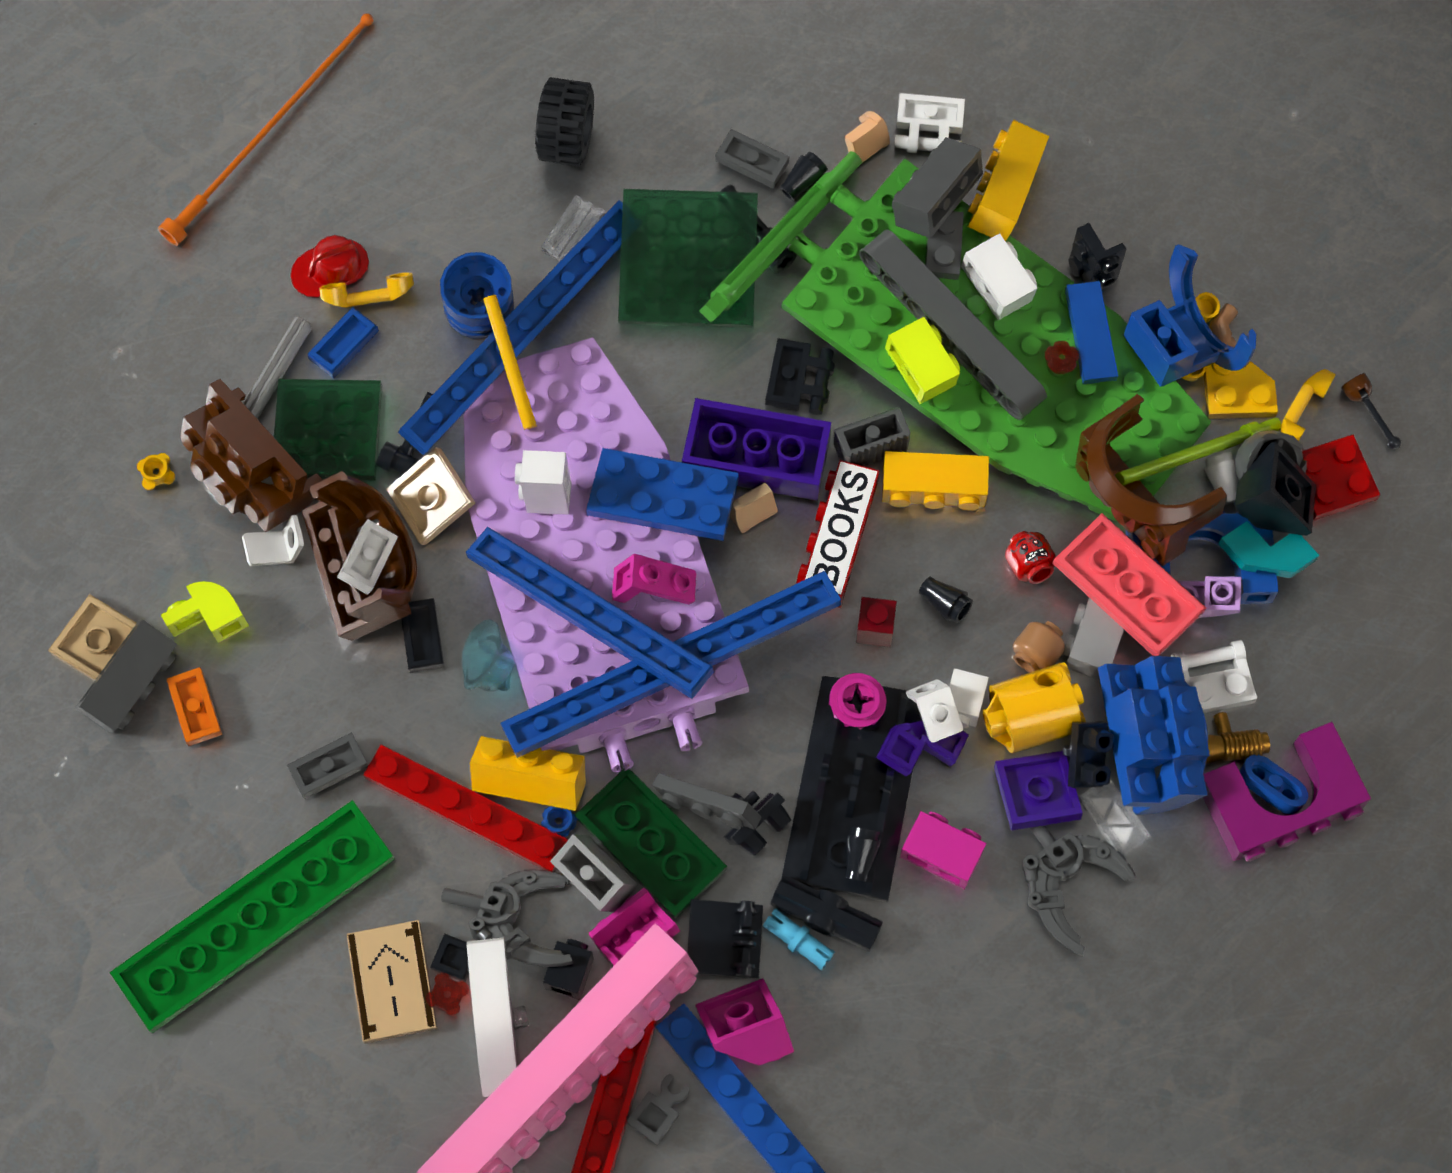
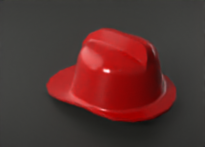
M339 235L327 236L320 240L314 248L297 258L292 266L290 275L292 285L299 293L307 297H321L319 287L323 285L346 283L347 286L361 279L367 272L369 259L366 250L354 240Z

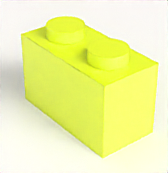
M925 317L890 334L885 345L886 351L919 404L954 387L960 375V366L957 359L952 353L948 354L941 344L942 337L938 329L934 325L930 326Z

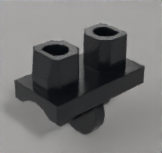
M1072 722L1071 745L1063 746V755L1070 757L1069 787H1103V785L1110 783L1111 770L1108 766H1105L1106 752H1109L1113 747L1114 735L1108 731L1107 722Z
M754 791L745 798L738 793L732 796L733 798L748 802L751 806L760 799ZM778 792L774 795L768 793L754 807L761 816L758 826L765 821L774 832H779L791 821L787 811L781 805L785 799ZM742 826L741 829L732 828L724 836L730 845H739L740 848L750 855H756L767 844V841L757 830Z

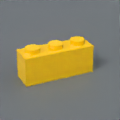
M885 451L882 502L889 503L894 507L924 504L925 507L930 509H940L945 505L959 506L960 509L967 511L985 507L988 497L989 456Z
M480 736L470 761L472 791L576 811L586 785L585 756L551 749L542 751L540 747L516 758L509 741Z

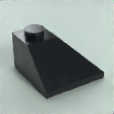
M1273 442L1267 446L1238 481L1235 507L1242 517H1246L1256 528L1307 536L1312 533L1316 484L1276 442Z

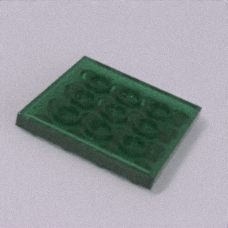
M623 189L619 324L753 328L755 282L729 310H723L712 323L699 310L711 299V293L756 246L758 193Z

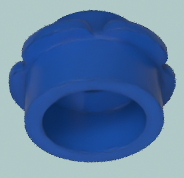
M549 806L542 814L544 819L541 822V826L547 828L552 833L567 837L569 831L574 830L576 827L577 819L572 814V810ZM557 818L562 819L561 824L555 822Z

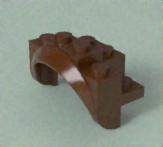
M218 379L209 384L206 405L183 417L180 438L184 447L189 451H193L190 464L193 475L197 480L204 482L215 500L220 505H225L232 514L237 512L246 514L253 523H257L267 532L288 520L291 515H297L301 510L308 507L314 500L310 486L323 479L317 473L307 478V473L241 402L246 397L242 390L238 387L231 391L221 379ZM268 477H271L273 484H267L261 481Z

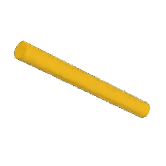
M497 296L483 298L523 429L534 428L537 424Z

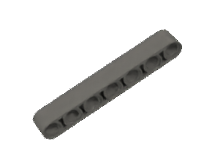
M885 229L859 251V256L864 265L917 320L925 317L930 326L934 325L938 329L942 337L941 344L955 356L957 361L1013 418L1022 420L1047 398V393L1042 384L893 232Z

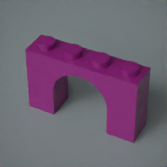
M1333 722L1300 734L1293 743L1312 785L1311 803L1307 809L1300 813L1285 816L1263 809L1250 794L1235 761L1204 773L1207 796L1203 797L1233 861L1245 858L1246 862L1255 860L1266 854L1265 848L1275 844L1279 848H1284L1299 840L1297 835L1310 830L1311 834L1315 835L1332 826L1330 822L1342 817L1344 822L1364 813L1362 808L1371 800V797Z

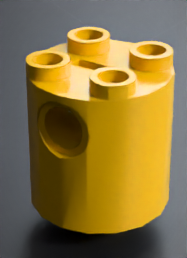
M1065 662L990 685L988 689L990 704L987 709L982 711L984 723L990 737L1004 745L1012 754L1070 736L1072 733V722H1086L1084 714L1079 710L1078 706L1084 703L1082 691L1078 683L1071 684L1070 672Z

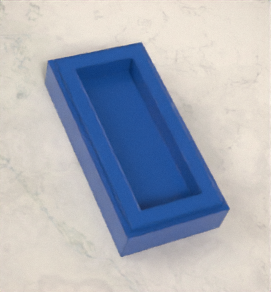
M352 307L308 352V358L332 378H335L379 332L378 326Z

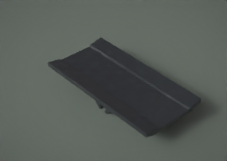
M822 676L782 877L786 875L805 885L888 902L912 772L905 777L876 757L891 728L899 724L922 721L917 703L907 697L906 690L882 686L886 694V709L875 725L866 726L861 730L858 727H845L843 722L838 718H834L833 711L829 705L831 689L840 678ZM855 689L852 700L847 701L848 704L855 705L858 713H860L862 705L868 703L866 700L860 699L857 689ZM851 826L880 832L878 841L882 842L869 871L867 882L845 878L847 871L846 835H850Z

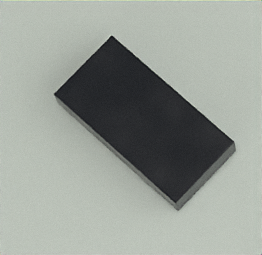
M434 598L409 602L412 614L401 618L409 672L414 673L444 668Z

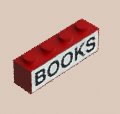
M839 460L837 470L829 471L825 490L830 491L827 502L820 501L815 521L820 522L817 533L811 532L806 547V552L811 553L808 565L801 564L796 584L825 571L841 598V606L877 489L879 470Z

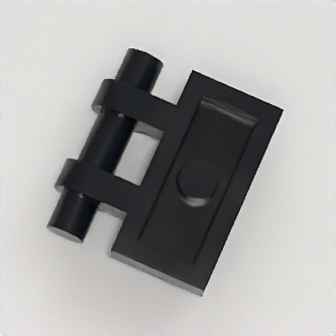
M778 338L765 405L799 411L801 398L811 401L809 412L814 415H821L824 404L828 403L830 391L827 387L829 376L834 374V351L830 348H822L819 358L811 357V344ZM806 371L816 373L814 385L804 384Z

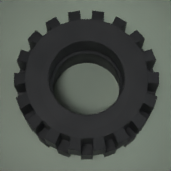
M550 77L545 83L539 101L535 131V148L540 161L580 166L584 161L590 144L594 117V92L591 83Z

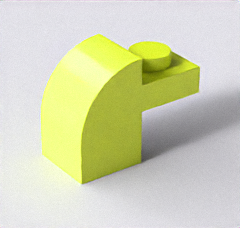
M206 581L187 585L186 588L192 598L187 601L180 600L173 603L165 613L161 614L166 626L174 637L205 621L219 643L249 626L229 591L221 585Z

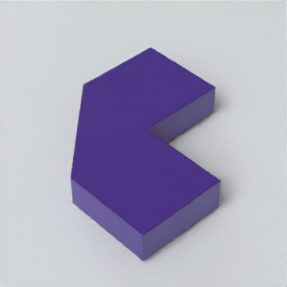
M923 721L895 725L889 731L876 758L905 777L911 774L922 750H925L951 767L956 763L969 734L962 730L939 741L931 742L928 739Z

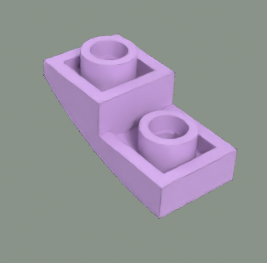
M1205 576V581H1178L1206 607L1205 612L1199 618L1240 613L1241 577Z

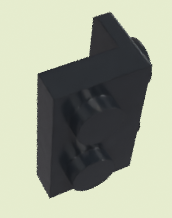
M1087 223L1077 228L1068 260L1069 266L1075 276L1081 277L1083 283L1100 281L1101 288H1106L1112 285L1119 276L1126 247L1121 243L1105 250L1090 223Z

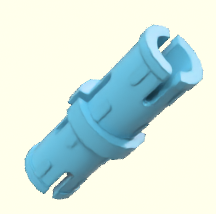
M775 908L771 913L772 916H768L762 927L768 929L788 944L787 949L792 953L797 951L822 971L826 966V962L829 963L835 951L829 949L809 934L810 929L805 925L801 928L781 913L779 909Z

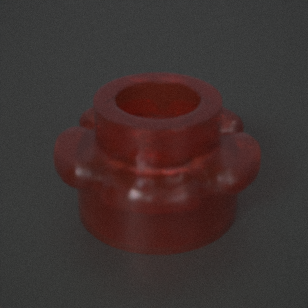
M1057 341L1054 343V346H1049L1045 352L1047 366L1052 372L1057 374L1069 373L1076 368L1079 353L1074 346H1069L1068 342ZM1063 354L1065 359H1060L1059 355Z

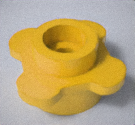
M167 454L149 455L137 463V470L143 476L142 486L144 489L153 490L157 485L164 483L169 485L174 482L176 476L170 470L169 463L171 460ZM158 469L159 473L153 474V471Z

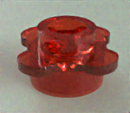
M439 973L435 977V986L432 992L426 995V1003L430 1007H437L442 1011H446L447 1015H456L460 1011L459 1004L461 999L468 994L469 987L464 981L456 982L450 979L447 973ZM449 991L451 996L445 997L444 992Z

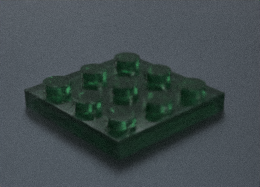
M278 379L274 438L307 473V478L317 473L324 480L343 471L359 480L376 481L382 397L381 380Z

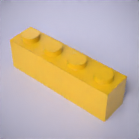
M1014 119L1007 131L1001 129L993 145V148L998 149V151H992L985 165V169L990 172L985 171L976 188V190L981 192V195L976 193L968 208V212L973 214L968 225L969 228L991 238L1000 233L1005 242L1007 241L1020 216L1049 139L1048 135Z

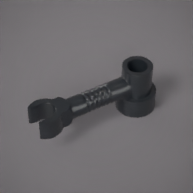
M427 392V394L425 395V397H424V399H423V401H422L421 406H422L433 394ZM406 439L400 447L387 441L379 453L376 466L388 472L394 470L404 474L418 461V458L412 456L416 448Z

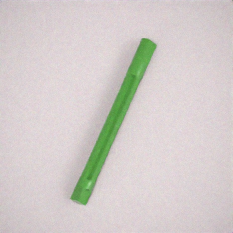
M850 151L830 173H824L711 293V299L699 312L712 323L723 310H729L792 243L794 238L825 208L835 190L839 192L838 187L862 163L861 158L855 152Z

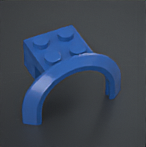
M1179 244L1175 245L1169 264V280L1175 306L1166 309L1161 300H1158L1132 312L1123 335L1160 387L1212 363H1216L1230 371L1240 370L1249 364L1256 349V333L1253 329L1249 330L1247 336L1242 333L1235 347L1223 343L1210 330L1200 313L1193 292L1192 274L1198 255L1194 250Z

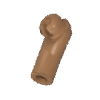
M1226 303L1211 320L1208 327L1223 343L1235 347L1236 340L1232 337L1229 325L1238 315V311L1234 306Z

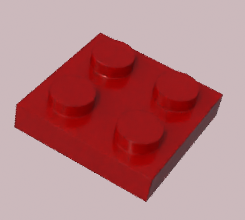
M1353 434L1302 451L1303 460L1307 461L1305 474L1316 484L1313 520L1376 501L1381 494Z

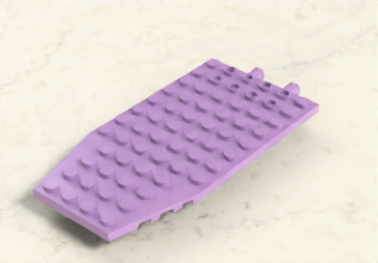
M592 337L517 359L537 426L528 430L523 429L506 371L464 413L465 487L475 501V504L468 511L476 537L478 538L487 527L493 529L671 641H676L725 618L697 536L587 516L586 508L602 448L671 460L665 442L595 339ZM523 450L566 452L572 482L569 515L527 513L524 500H519V484H515L516 463H522ZM638 554L693 569L696 571L695 601L688 605L643 592L626 603L613 601L614 567L631 555ZM487 570L529 709L631 662V660ZM738 654L714 665V673L693 699L674 687L669 686L542 746L541 749L542 751L548 749L558 751L577 745L580 754L605 747L612 772H622L618 757H621L625 770L630 769L634 765L625 740L670 726L675 728L681 751H690L687 736L691 739L693 749H696L703 742L699 736L694 719L716 713L715 702L749 692V686Z

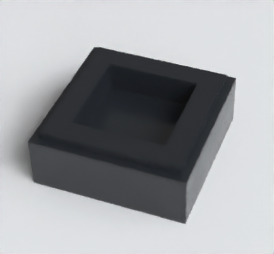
M444 933L430 966L431 970L465 983L469 975L467 942Z

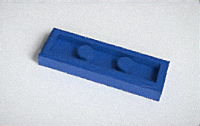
M1100 281L1066 285L1065 295L1082 384L1116 381L1118 371Z

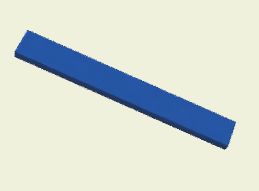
M489 527L482 532L466 551L467 558L691 699L695 697L714 673L713 666Z

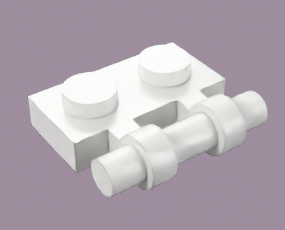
M900 93L896 128L909 129V136L895 135L894 148L907 149L908 153H917V150L932 151L940 145L945 137H949V133L962 134L965 99ZM919 131L939 132L938 138L919 137Z

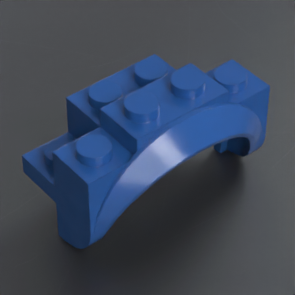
M1151 656L1136 665L1106 663L1099 667L1098 673L1109 732L1114 735L1112 748L1123 806L1133 807L1134 815H1148L1171 811L1207 796L1203 771L1206 758L1210 756L1208 729L1204 712L1199 702L1197 688L1189 686L1185 682L1181 658ZM1162 765L1158 779H1156L1154 768Z

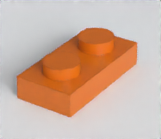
M198 667L166 678L187 745L192 746L223 735L202 669Z

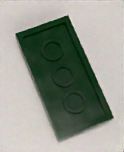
M623 769L622 772L617 774L575 814V818L650 892L674 919L679 917L690 906L691 899H697L727 870V865L631 769Z

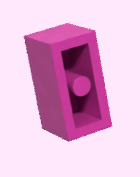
M920 811L901 849L900 858L965 889L984 852L986 843L981 841L982 837L978 833L968 828L959 830L948 825L949 821L938 813L929 812V814Z

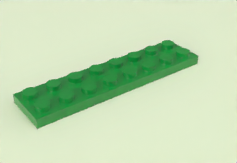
M351 800L109 973L147 1029L153 1034L394 861L395 858L354 801Z

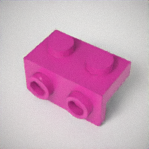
M642 888L635 895L629 897L611 915L601 920L589 932V936L599 952L614 966L655 923L671 938L676 936L680 930L676 923L657 905L650 892L646 888Z

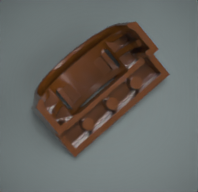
M1136 394L1123 405L1081 432L1075 467L1079 476L1084 481H1089V486L1094 495L1105 506L1111 507L1114 518L1126 531L1134 533L1139 538L1142 548L1152 559L1156 558L1164 566L1185 552L1190 535L1223 514L1228 496L1223 488L1220 487L1189 503L1163 505L1154 498L1140 480L1126 485H1122L1115 477L1116 473L1129 468L1110 446V442L1143 421V418L1139 415V409L1144 399Z
M343 471L310 486L312 498L320 502L301 510L338 636L354 641L412 614L408 603L412 599L417 578L416 555L407 529L392 505L375 488ZM367 519L370 521L377 519L379 520L376 523L377 525L395 534L398 538L374 588L367 595L340 580L337 576L359 534L357 532L358 528L363 526Z

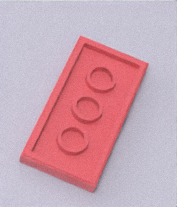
M1103 513L1078 535L1052 563L1152 656H1160L1206 610V607L1156 561L1150 558L1145 551Z

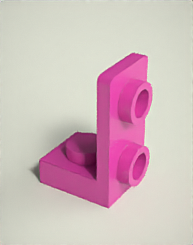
M638 554L631 555L614 567L613 601L626 603L641 592L688 605L695 601L696 571L693 569Z

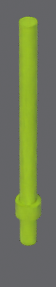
M1272 418L1261 423L1253 421L1242 425L1238 431L1116 473L1115 477L1122 485H1126L1240 445L1244 440L1257 432L1266 430L1279 431L1282 424L1278 418Z

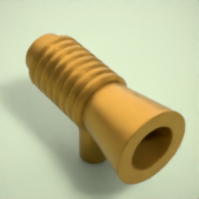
M1220 712L1213 716L1218 735L1208 734L1210 756L1206 758L1205 764L1219 760H1242L1252 755L1262 756L1270 752V740L1267 732H1260L1258 729L1232 732L1226 712Z

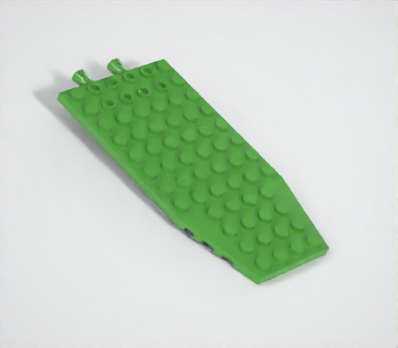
M904 158L870 200L865 202L841 184L838 187L839 192L835 190L829 202L836 205L853 219L829 248H821L805 236L803 232L797 235L798 239L794 238L789 246V250L812 265V268L782 302L781 308L979 456H989V463L999 471L1009 475L1013 473L1026 479V482L1038 488L1040 486L1058 493V496L1070 502L1072 500L1088 506L1089 510L1098 514L1103 513L1107 518L1118 522L1111 512V507L1105 506L1094 495L1089 486V481H1084L1076 470L1075 464L1081 432L1123 405L1136 394L1140 395L1144 399L1139 409V415L1143 418V421L1110 442V446L1120 456L1122 461L1128 468H1132L1192 447L1210 425L1211 420L1176 380L1165 386H1159L1123 336L1127 323L1119 314L1106 305L1105 309L1118 378L1116 381L1082 384L1065 295L1066 285L1076 283L1010 235L1007 241L1016 249L1018 260L1024 269H1029L1033 273L1037 282V291L1032 302L998 321L961 267L966 252L991 238L968 227L973 214L968 212L969 205L963 200L953 210L964 212L960 276L958 280L938 279L1042 384L1047 393V398L1022 420H1017L959 363L960 375L956 385L919 404L885 349L890 334L915 322L917 319L864 265L859 256V251L886 229L893 232L925 264L927 237L897 227L894 210L892 209V201L895 194L904 188L914 171L919 170V168ZM1176 467L1140 479V481L1155 496Z

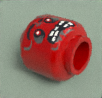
M1022 531L1015 534L1011 538L1005 552V558L1017 579L1022 582L1038 584L1047 580L1054 572L1055 565L1052 563L1056 558L1055 552L1045 536L1039 532L1028 533L1027 531Z

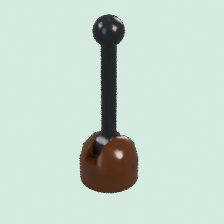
M1362 373L1345 383L1341 387L1345 395L1354 402H1363L1388 439V447L1392 450L1398 449L1401 446L1400 438L1393 436L1369 399L1372 393V384L1367 375Z

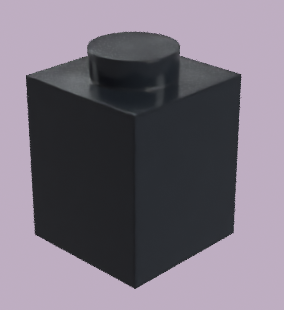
M567 939L566 943L556 942L554 950H560L563 955L570 954L573 964L548 967L543 980L545 990L577 1000L581 999L594 961L592 951L587 950V944L573 939Z

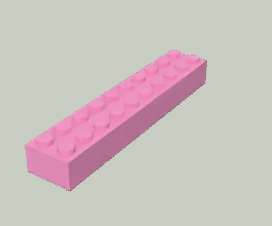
M655 923L416 1173H513L512 1168L522 1158H529L537 1150L540 1138L548 1130L554 1131L562 1124L566 1118L565 1112L575 1102L577 1104L582 1102L592 1091L591 1085L600 1075L605 1076L615 1068L619 1061L617 1058L626 1047L632 1048L638 1044L644 1036L645 1032L643 1030L653 1019L658 1021L668 1012L671 1006L669 1003L679 992L683 994L692 987L696 981L695 975L699 971L688 953Z

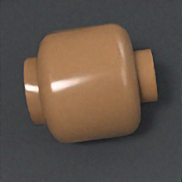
M1037 621L1030 622L1013 643V651L1015 653L1013 658L1015 662L1028 673L1055 665L1065 651V643L1061 638L1063 635L1061 629L1049 621H1046L1045 624Z

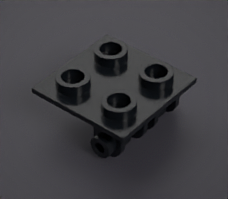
M691 899L687 953L699 971L697 974L759 979L763 905H756L754 901L732 903Z

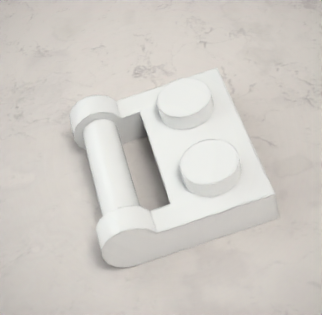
M1242 640L1232 641L1229 643V646L1184 654L1183 651L1171 654V657L1181 658L1185 682L1189 686L1197 688L1199 702L1204 713L1256 702L1257 695ZM1232 660L1234 669L1189 677L1188 668Z

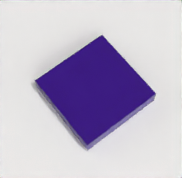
M1063 751L995 761L994 770L1011 831L1081 820L1083 811L1076 788L1068 786L1069 762L1067 756L1063 755Z

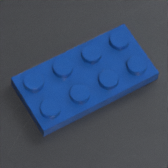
M602 448L586 508L587 516L724 541L739 474Z

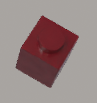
M861 597L856 643L891 647L897 601Z

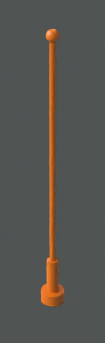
M365 13L361 16V22L202 195L197 194L174 220L166 218L161 223L158 231L166 240L178 246L187 237L184 229L208 204L207 199L364 27L372 25V15Z

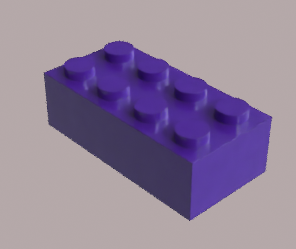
M695 398L682 463L736 472L739 474L738 487L754 489L766 482L773 493L818 501L830 442L832 422Z

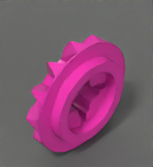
M851 673L841 677L833 685L829 698V705L833 711L834 718H838L843 722L845 727H858L860 730L866 726L875 725L884 714L887 703L886 694L881 684L873 677L862 673ZM855 689H857L860 699L868 702L862 705L860 713L855 709L854 704H848L847 702L852 700Z

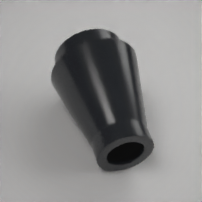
M809 151L805 156L800 155L788 177L779 188L786 197L794 201L799 195L810 189L828 168L817 155Z
M931 576L922 583L919 589V594L925 597L947 621L961 622L973 604V600L968 597V592L937 581Z
M851 826L850 835H846L847 871L845 878L867 882L869 871L882 842L878 841L879 831Z

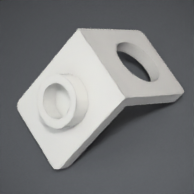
M297 515L290 516L283 531L244 533L242 537L249 566L294 563L304 546Z
M937 679L906 691L907 697L917 703L928 739L931 742L939 741L963 730L949 685Z

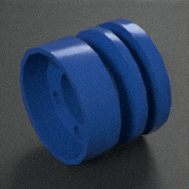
M472 252L454 258L444 269L440 280V289L445 316L450 326L459 334L472 339L487 338L493 332L485 304L480 302V300L496 295L504 319L514 310L511 276L506 266L495 256L483 252Z

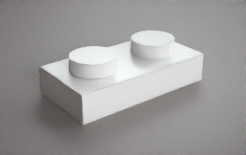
M367 519L337 578L368 595L374 588L398 536Z

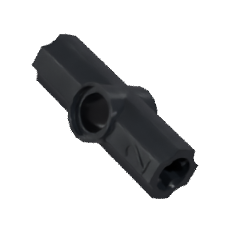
M783 875L770 902V905L804 920V924L812 930L828 937H834L835 935L870 952L883 924V921L878 920V918L849 906L848 901L841 896L824 889L815 890L786 875Z

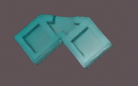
M1248 521L1222 537L1218 543L1241 570L1251 572L1261 570L1276 573V576L1292 578L1314 563L1319 557V554L1302 535L1290 533L1270 547Z

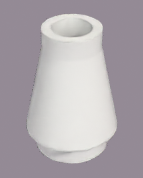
M1232 452L1217 454L1205 459L1207 467L1204 468V471L1215 490L1220 487L1223 488L1228 496L1225 505L1235 503L1239 480L1235 473V459Z

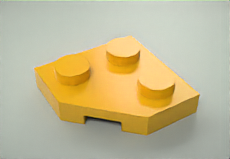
M1250 361L1246 367L1237 371L1224 369L1216 363L1206 366L1203 378L1207 417L1209 419L1276 417L1278 406L1275 380Z

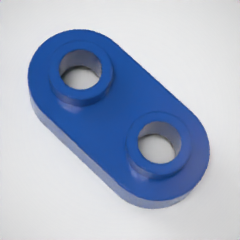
M1249 756L1239 770L1248 789L1283 813H1298L1308 800V791L1305 785L1264 756Z

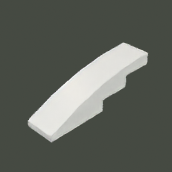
M504 937L467 941L470 989L482 1097H489L518 1067L512 1016L513 1006Z

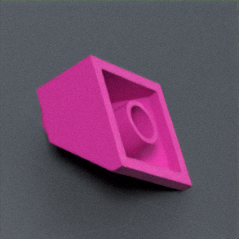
M764 978L695 1004L710 1041L718 1052L759 1066L777 1061L783 1056L794 1052L784 1018Z

